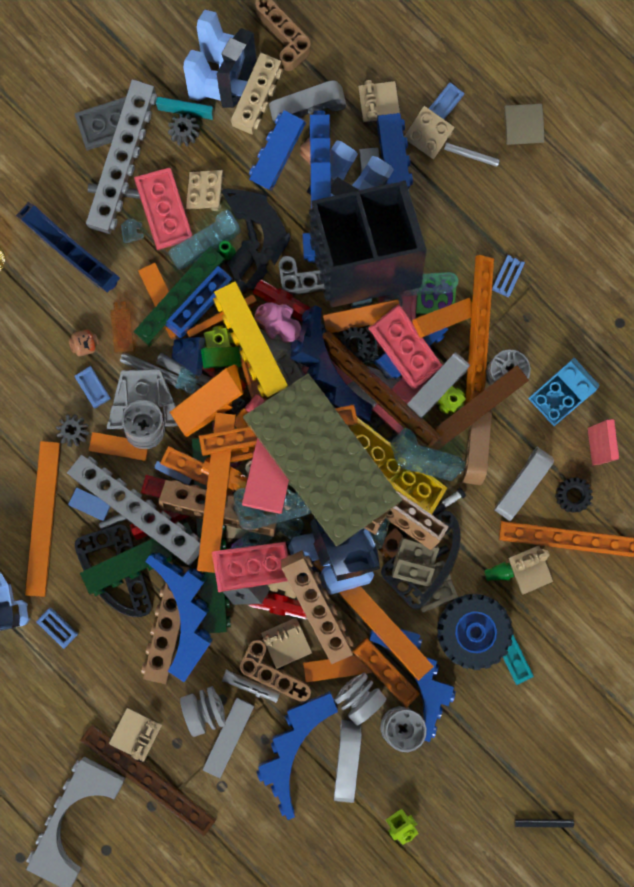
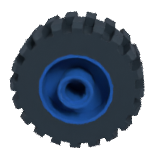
M466 594L458 597L451 603H448L439 616L437 637L440 646L452 662L463 668L473 670L490 668L491 665L498 664L501 661L500 659L507 655V650L512 645L513 641L511 638L514 634L511 618L499 602L488 596Z

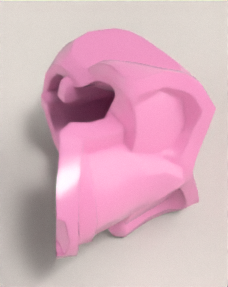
M265 303L257 308L254 319L257 325L266 331L270 339L273 340L278 334L284 343H290L300 337L299 334L302 327L299 321L290 318L293 313L292 308L287 305H277L274 303Z

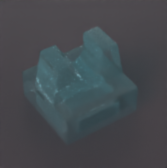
M127 219L121 224L123 243H131L132 241L144 238V234L137 233V229L142 227L141 222H137L135 219Z
M182 368L175 388L184 389L188 394L194 393L200 375L193 374L191 371Z

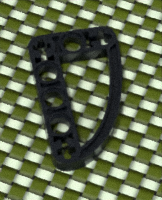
M443 511L435 518L443 522V517H451L450 524L444 523L448 526L445 534L450 529L453 530L451 551L443 569L424 594L412 582L394 578L390 575L386 576V570L388 568L389 570L393 569L396 555L381 569V575L384 580L414 610L422 609L435 596L445 583L457 560L461 544V532L456 517L450 511ZM402 581L409 584L408 589L404 592L398 590V584ZM412 589L415 590L412 592V594L416 598H418L419 596L421 597V603L419 605L417 603H415L414 605L412 604L413 599L410 595L407 598L405 597L408 594H410Z
M116 525L77 538L74 546L83 570L85 571L92 567L87 553L115 545L117 555H119L125 546H129L131 549L134 548L129 528L125 525ZM119 528L126 531L123 538L124 541L129 539V543H123L119 546L118 542H122L121 537L116 536ZM100 534H105L108 538L104 545L99 544L97 541V537ZM93 536L96 548H93V544L86 546L85 551L79 547L82 544L81 540L90 542L92 541L90 537ZM142 571V575L134 579L130 577L125 578L134 608L127 607L117 601L106 588V592L100 594L107 604L127 616L143 617L150 614L153 608ZM140 583L143 586L141 594L133 592L134 584ZM146 595V598L142 599L143 603L148 604L149 607L146 608L145 613L143 610L138 609L141 606L140 600H135V598Z

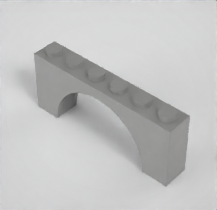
M83 757L81 761H76L72 769L75 773L72 779H67L63 787L66 791L63 797H58L54 805L56 811L54 815H49L45 823L47 829L45 833H40L35 843L38 847L35 852L32 851L26 861L29 863L26 870L59 887H72L82 868L68 857L61 842L60 828L65 812L70 805L84 797L100 795L115 799L126 777L86 757Z

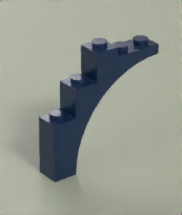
M28 202L19 211L16 217L70 265L82 273L92 284L107 293L116 287L120 277L78 245L35 205Z
M315 305L306 310L302 315L303 322L299 334L300 338L294 340L291 344L290 359L309 367L307 374L309 373L321 391L325 393L324 395L334 408L354 405L356 416L364 423H369L371 421L372 404L358 396L343 381L332 364L322 335V308Z

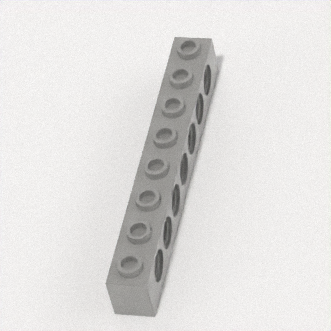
M133 79L131 81L86 221L87 226L91 229L111 234V231L115 230L118 219H116L117 212L122 210L123 201L121 200L123 194H126L129 188L127 181L134 172V159L138 158L140 153V147L138 146L140 140L143 141L145 138L146 129L144 128L146 122H150L152 115L150 109L157 100V94L152 85ZM139 101H143L145 103L144 106L140 108L136 107L135 105ZM131 120H139L137 125H130ZM126 137L134 138L131 143L124 142ZM125 154L128 156L125 161L118 160L120 155ZM114 173H122L121 178L113 179ZM110 190L116 191L114 197H107V193ZM104 208L111 209L108 215H102L101 211Z
M81 455L67 472L68 475L187 565L191 566L199 555L201 539L194 533L191 536L185 532L187 528L179 522L176 524L171 522L172 517L166 512L162 511L159 513L156 511L157 506L149 500L144 502L140 499L142 497L140 493L134 489L128 490L126 488L127 484L120 478L117 480L111 477L113 473L105 467L101 470L97 467L98 462L90 456L85 458ZM96 472V476L93 479H89L90 474ZM107 483H111L109 489L104 490V486ZM121 494H125V498L122 501H118V497ZM140 505V509L137 512H133L134 506ZM150 516H155V520L152 523H147ZM170 527L169 533L162 535L163 529ZM185 538V543L182 546H177L178 540Z

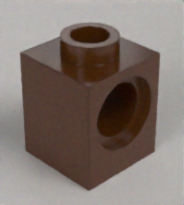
M396 528L392 529L378 543L380 546L378 550L385 558L388 556L393 558L397 553L403 535ZM389 539H394L397 542L394 550L387 548L386 544Z

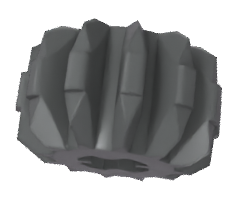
M181 113L179 114V119L173 117L174 123L168 124L170 128L168 134L172 136V142L177 141L178 146H181L184 142L187 147L189 146V141L195 143L194 137H199V132L197 131L200 129L199 125L196 124V119H190L189 114L183 118Z
M76 414L73 415L72 419L69 415H66V422L62 419L59 420L63 424L62 427L56 426V429L61 431L56 436L58 438L63 437L60 442L62 444L67 442L69 447H72L73 442L76 446H80L79 439L83 442L86 441L82 437L83 434L89 435L88 431H84L89 425L83 424L85 419L82 417L78 419ZM71 427L77 429L76 431H74V435L69 433Z

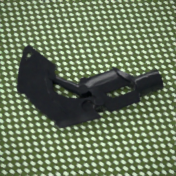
M224 189L222 194L236 219H245L248 229L249 240L242 241V246L229 262H226L232 272L233 282H236L244 296L247 290H254L258 282L268 272L266 266L270 260L275 266L291 237L289 232L286 234L280 218L267 202L265 195L243 190ZM252 221L261 225L264 243L260 253L257 252L260 244ZM254 262L257 270L249 281L245 283L241 280V277Z

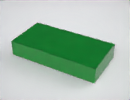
M239 347L201 349L204 368H228L234 364L237 367L242 365Z

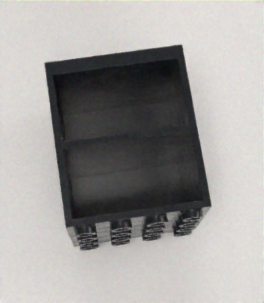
M406 180L312 201V209H309L310 245L312 251H315L316 256H314L316 267H319L320 282L324 284L325 300L330 302L331 307L421 288L427 249Z

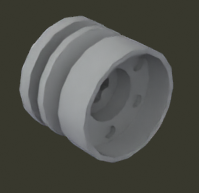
M510 349L497 354L486 367V380L489 386L508 372L506 370L508 367L513 369L516 365L529 378L531 368L525 355Z
M137 400L130 403L124 409L122 426L130 444L139 449H150L162 441L165 434V426L162 413L157 405L147 400Z
M365 673L354 677L346 683L334 699L337 704L346 700L341 705L342 710L350 706L352 707L348 717L356 726L372 716L387 699L378 688L371 692L368 691L373 682L369 680L363 684L368 678Z
M213 686L207 688L209 697H207L204 690H200V700H197L193 693L180 698L182 712L193 737L206 733L205 723H209L212 730L216 729L215 720H217L220 727L226 725L224 707Z
M403 706L389 709L381 719L380 725L382 737L390 746L400 752L416 750L423 744L426 738L427 728L425 721L418 713ZM399 724L403 725L404 731L398 728Z

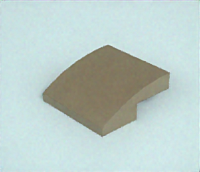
M542 104L504 106L507 145L544 143Z
M402 536L394 561L392 577L429 587L435 570L433 565L439 547L435 546L430 550L417 540Z
M444 560L433 565L435 570L429 587L445 565ZM450 574L435 596L421 609L422 613L458 598ZM413 583L422 592V594H424L426 590L429 588L424 585ZM420 596L417 598L419 604L421 603Z

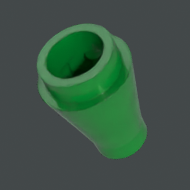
M222 241L217 249V253L225 261H229L236 254V249L228 241Z
M503 562L485 570L487 581L510 580V578L514 577L510 562Z

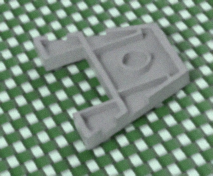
M161 369L121 371L107 429H122L124 408L137 400H147L153 402L158 407H163L164 426H178L170 414V411L176 405Z

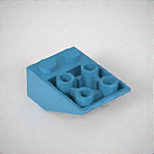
M573 358L528 399L555 426L593 394L600 385Z

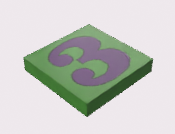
M423 276L421 288H418L416 314L426 315L454 304L457 280Z

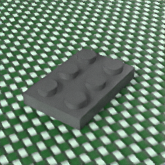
M126 97L74 113L87 151L112 143ZM136 119L131 120L130 125H137Z

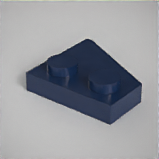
M205 338L174 339L172 359L193 374L202 375L203 361L201 349L205 348Z

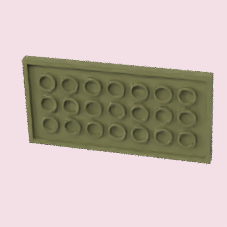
M309 373L243 416V419L336 547L402 501V498Z

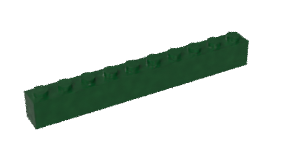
M192 439L193 458L203 463L207 457L211 458V455H202L200 440ZM194 480L195 485L207 490L206 485ZM199 500L197 503L204 504L205 501ZM197 518V535L201 539L203 519ZM222 538L220 550H226V538ZM202 572L206 581L201 587V600L210 609L202 620L203 630L208 633L227 632L228 628L231 627V616H227L230 600L223 592H218L215 573Z

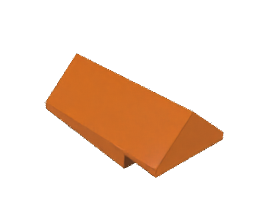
M234 364L224 369L170 411V414L186 437L213 421L216 413L224 414L232 409L231 402L243 395L237 366Z

